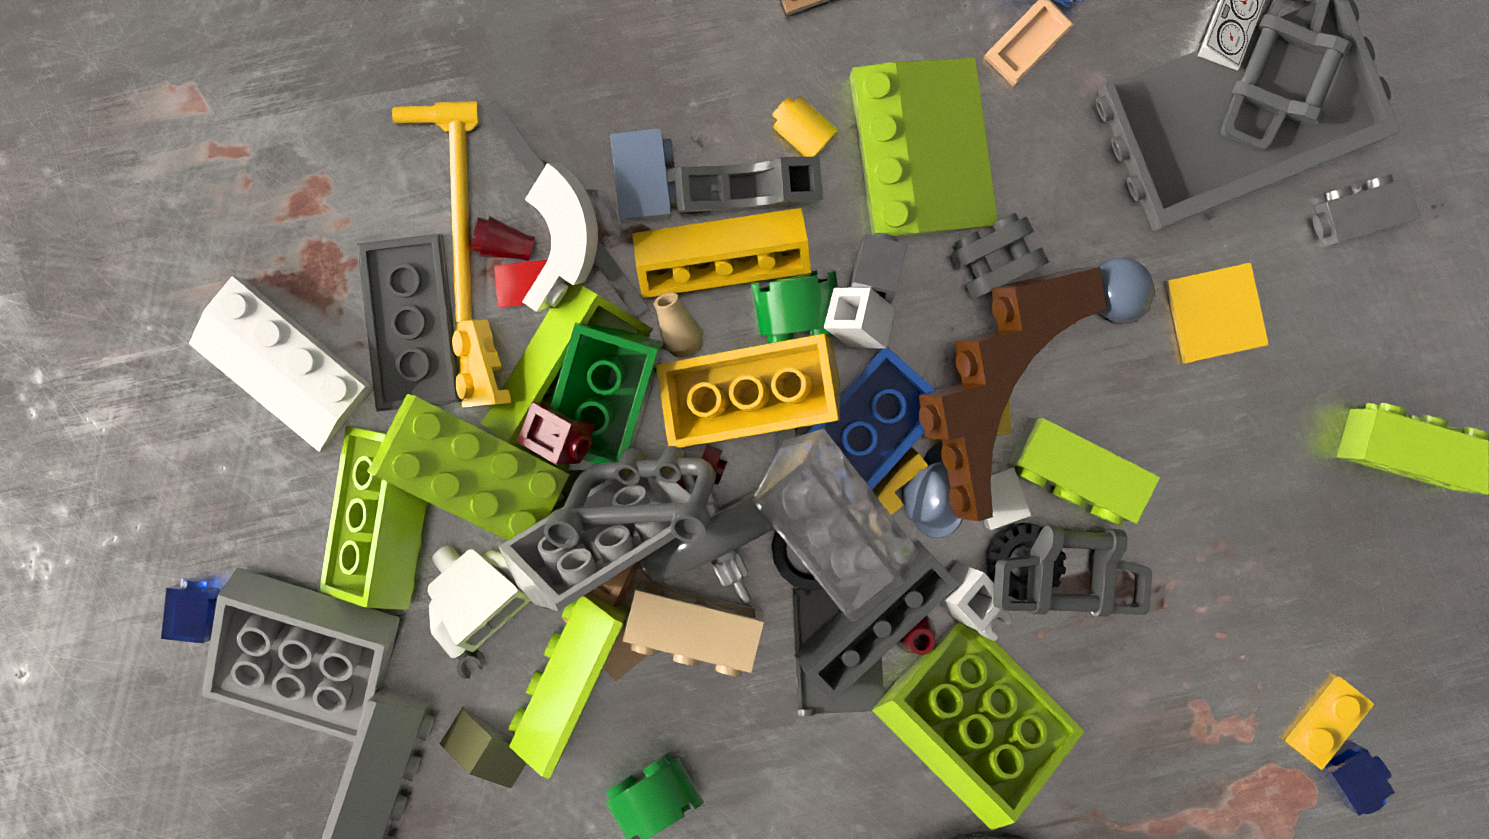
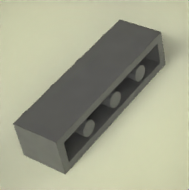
M917 540L794 656L805 674L834 702L960 584Z

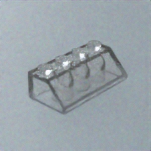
M825 429L784 440L752 501L768 517L773 527L849 621H857L906 582L919 551Z

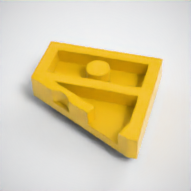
M488 319L455 323L456 331L453 334L452 346L455 355L458 356L459 374L456 378V391L458 397L462 400V408L511 403L509 390H498L493 371L501 368V363L493 344V336Z

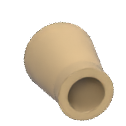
M669 292L659 296L654 301V307L658 315L664 349L670 351L675 357H686L695 353L702 345V328L680 302L676 293Z

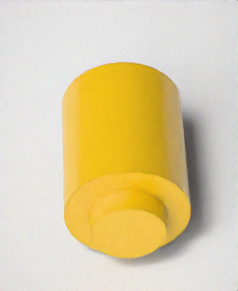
M799 96L795 101L791 97H787L772 114L777 120L773 128L804 157L817 156L839 131L802 96Z

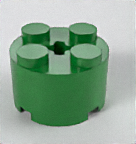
M816 270L808 274L770 279L769 286L761 288L760 281L751 282L758 334L767 335L768 343L793 340V333L810 330L811 336L820 334L831 335L824 326L833 289L838 288L836 270H827L828 278L818 279Z
M669 753L643 769L645 777L636 781L633 775H630L606 791L609 799L605 801V804L625 839H640V837L641 839H648L685 817L684 812L691 809L689 806L690 802L694 809H697L704 803L679 758L672 760Z

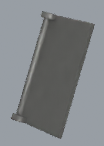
M869 585L834 586L812 591L794 588L793 607L796 653ZM882 657L834 702L805 674L796 659L799 716L872 711L884 696Z

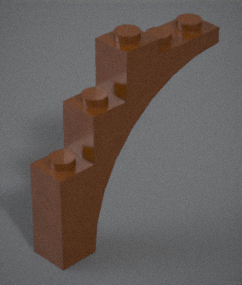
M1100 267L1073 268L991 288L993 297L992 313L997 321L998 331L955 341L957 350L956 367L961 375L962 384L919 395L921 407L919 419L925 430L926 438L942 439L941 457L947 468L950 484L949 502L956 518L982 521L993 517L990 484L992 458L1003 411L1015 384L1032 359L1057 334L1080 319L1107 309Z

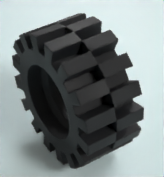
M1029 523L1012 524L1007 526V529L1003 532L999 531L995 535L996 539L993 543L990 542L987 548L989 555L986 556V564L989 569L987 572L993 582L995 580L997 561L1010 558L1018 547L1025 545L1033 546L1043 529L1042 527ZM1062 550L1056 561H1054L1052 589L1059 587L1061 584L1059 579L1066 572V567H1064L1066 554ZM1011 571L1008 596L1020 601L1026 600L1028 578L1017 577Z

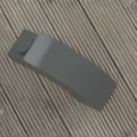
M820 156L780 157L752 164L679 167L674 169L678 212L711 211V213L748 211L793 206L823 200Z

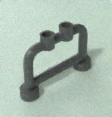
M676 446L666 447L662 451L660 459L647 460L640 450L634 448L626 449L622 452L619 461L600 463L580 474L572 487L564 508L551 513L544 528L545 537L557 547L571 548L578 543L584 525L671 521L670 529L676 538L686 543L700 542L704 539L710 524V516L705 508L715 484L716 472L709 462L701 458H687L685 451ZM682 475L698 476L687 503L583 507L592 487L603 480L617 479L625 485H634L638 483L640 478L658 477L666 483H675L679 481Z

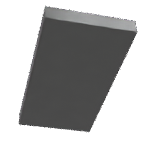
M439 233L357 243L376 412L399 409L407 394L416 396L432 405L462 402L456 391V378L459 370L457 356L452 346L454 326L443 235Z

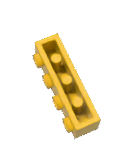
M802 208L632 233L636 269L642 298L661 296L669 292L682 293L811 273L809 244Z

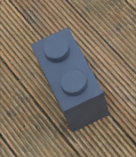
M661 128L610 134L619 220L621 223L672 218L671 207H677L675 181L668 182L666 165L674 164L672 139H663Z

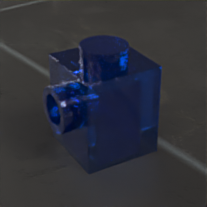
M181 578V584L167 587L161 639L203 644L210 641L220 588L207 587L208 580L198 578Z
M1356 743L1350 744L1335 754L1322 770L1346 808L1359 816L1363 813L1367 815L1380 810L1386 804L1385 799L1395 793L1387 781L1392 775L1384 762L1377 755L1372 758L1367 749Z

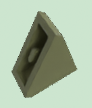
M462 707L440 742V745L470 775L510 789L527 764L509 747L513 739L512 737Z

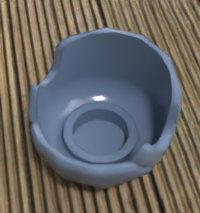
M1127 257L1109 259L1100 266L1107 307L1106 310L1099 312L1100 314L1111 320L1114 324L1137 322L1150 311L1155 297V288L1152 276L1146 267Z

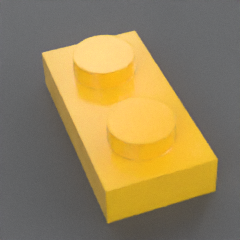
M1336 676L1286 738L1285 742L1316 767L1323 770L1375 704L1343 678Z

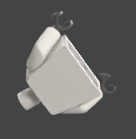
M446 545L440 548L432 557V562L442 574L431 582L427 588L432 599L429 604L430 631L450 658L458 659V674L462 678L468 679L471 676V672L464 665V662L472 660L478 665L480 670H483L484 657L476 649L531 600L516 585L502 553L490 550L481 554L474 549H470L460 556L452 545Z

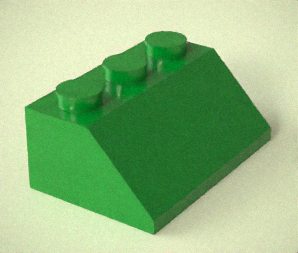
M578 322L574 324L551 408L574 421H589L595 425L591 436V447L582 460L594 464L619 461L624 450L634 447L664 342L622 329Z

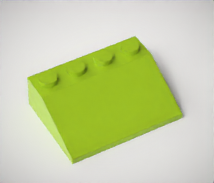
M976 58L900 61L853 67L850 74V83L871 235L874 233H886L899 240L993 227V223L997 222L998 218Z
M957 621L935 642L932 651L922 655L894 683L872 709L991 830L1013 824L1018 820L1085 732L996 641L983 637L977 630Z

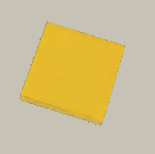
M1251 262L1165 281L1183 363L1269 345Z

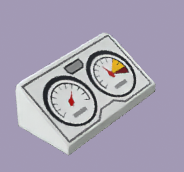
M1219 0L1198 56L1238 70L1265 0Z

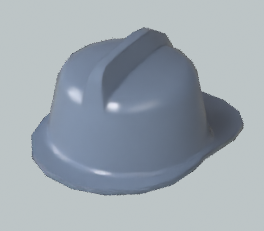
M939 441L928 450L924 457L928 467L920 470L914 478L904 484L902 492L904 508L909 514V518L914 521L922 533L934 538H943L951 535L961 525L963 520L955 517L954 510L949 502L950 484L947 468L941 457L942 441Z

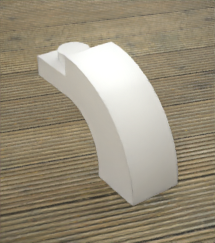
M560 162L546 164L525 198L527 202L537 208L543 215L551 233V251L548 261L522 301L536 312L547 309L550 305L556 307L568 290V286L564 284L565 281L572 285L584 283L592 269L597 252L598 227L591 200L576 176Z

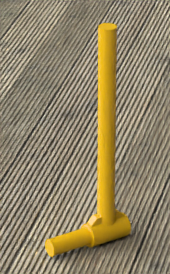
M435 102V105L394 106L392 108L394 124L436 123V126H440L445 132H449L455 322L472 320L466 132H471L480 124L479 102Z

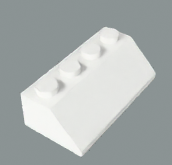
M232 276L207 305L189 342L193 348L319 452L324 449L373 390L372 384L242 278Z

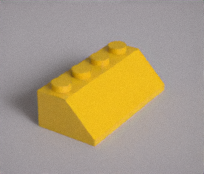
M826 334L656 365L668 446L687 448L840 421V381L833 339Z

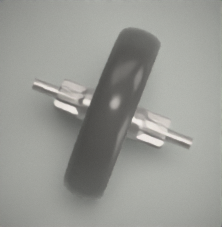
M682 475L681 479L686 487L685 491L691 495L695 481L692 475ZM775 485L765 486L720 507L717 506L712 495H710L706 506L711 515L710 524L704 539L697 543H686L678 538H674L639 560L640 567L645 576L654 583L663 582L711 562L721 585L728 586L732 584L741 604L751 601L752 599L742 581L744 577L748 576V570L738 548L777 528L789 518L790 511L787 499L783 492Z

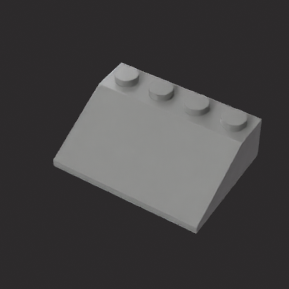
M658 477L640 478L638 483L634 485H625L617 479H608L590 490L583 507L687 503L691 495L676 482L666 483ZM549 515L500 545L499 549L516 585L535 605L560 611L676 537L670 529L671 521L584 525L578 543L571 548H561L550 543L545 537L544 528L550 517Z
M236 568L218 594L202 696L354 742L368 699L382 688L393 651L400 617Z

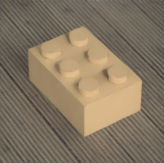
M639 580L623 642L631 643L630 649L641 654L654 656L657 650L674 654L673 660L676 662L698 666L700 660L716 664L715 670L720 673L739 677L742 671L752 673L764 625L763 610Z

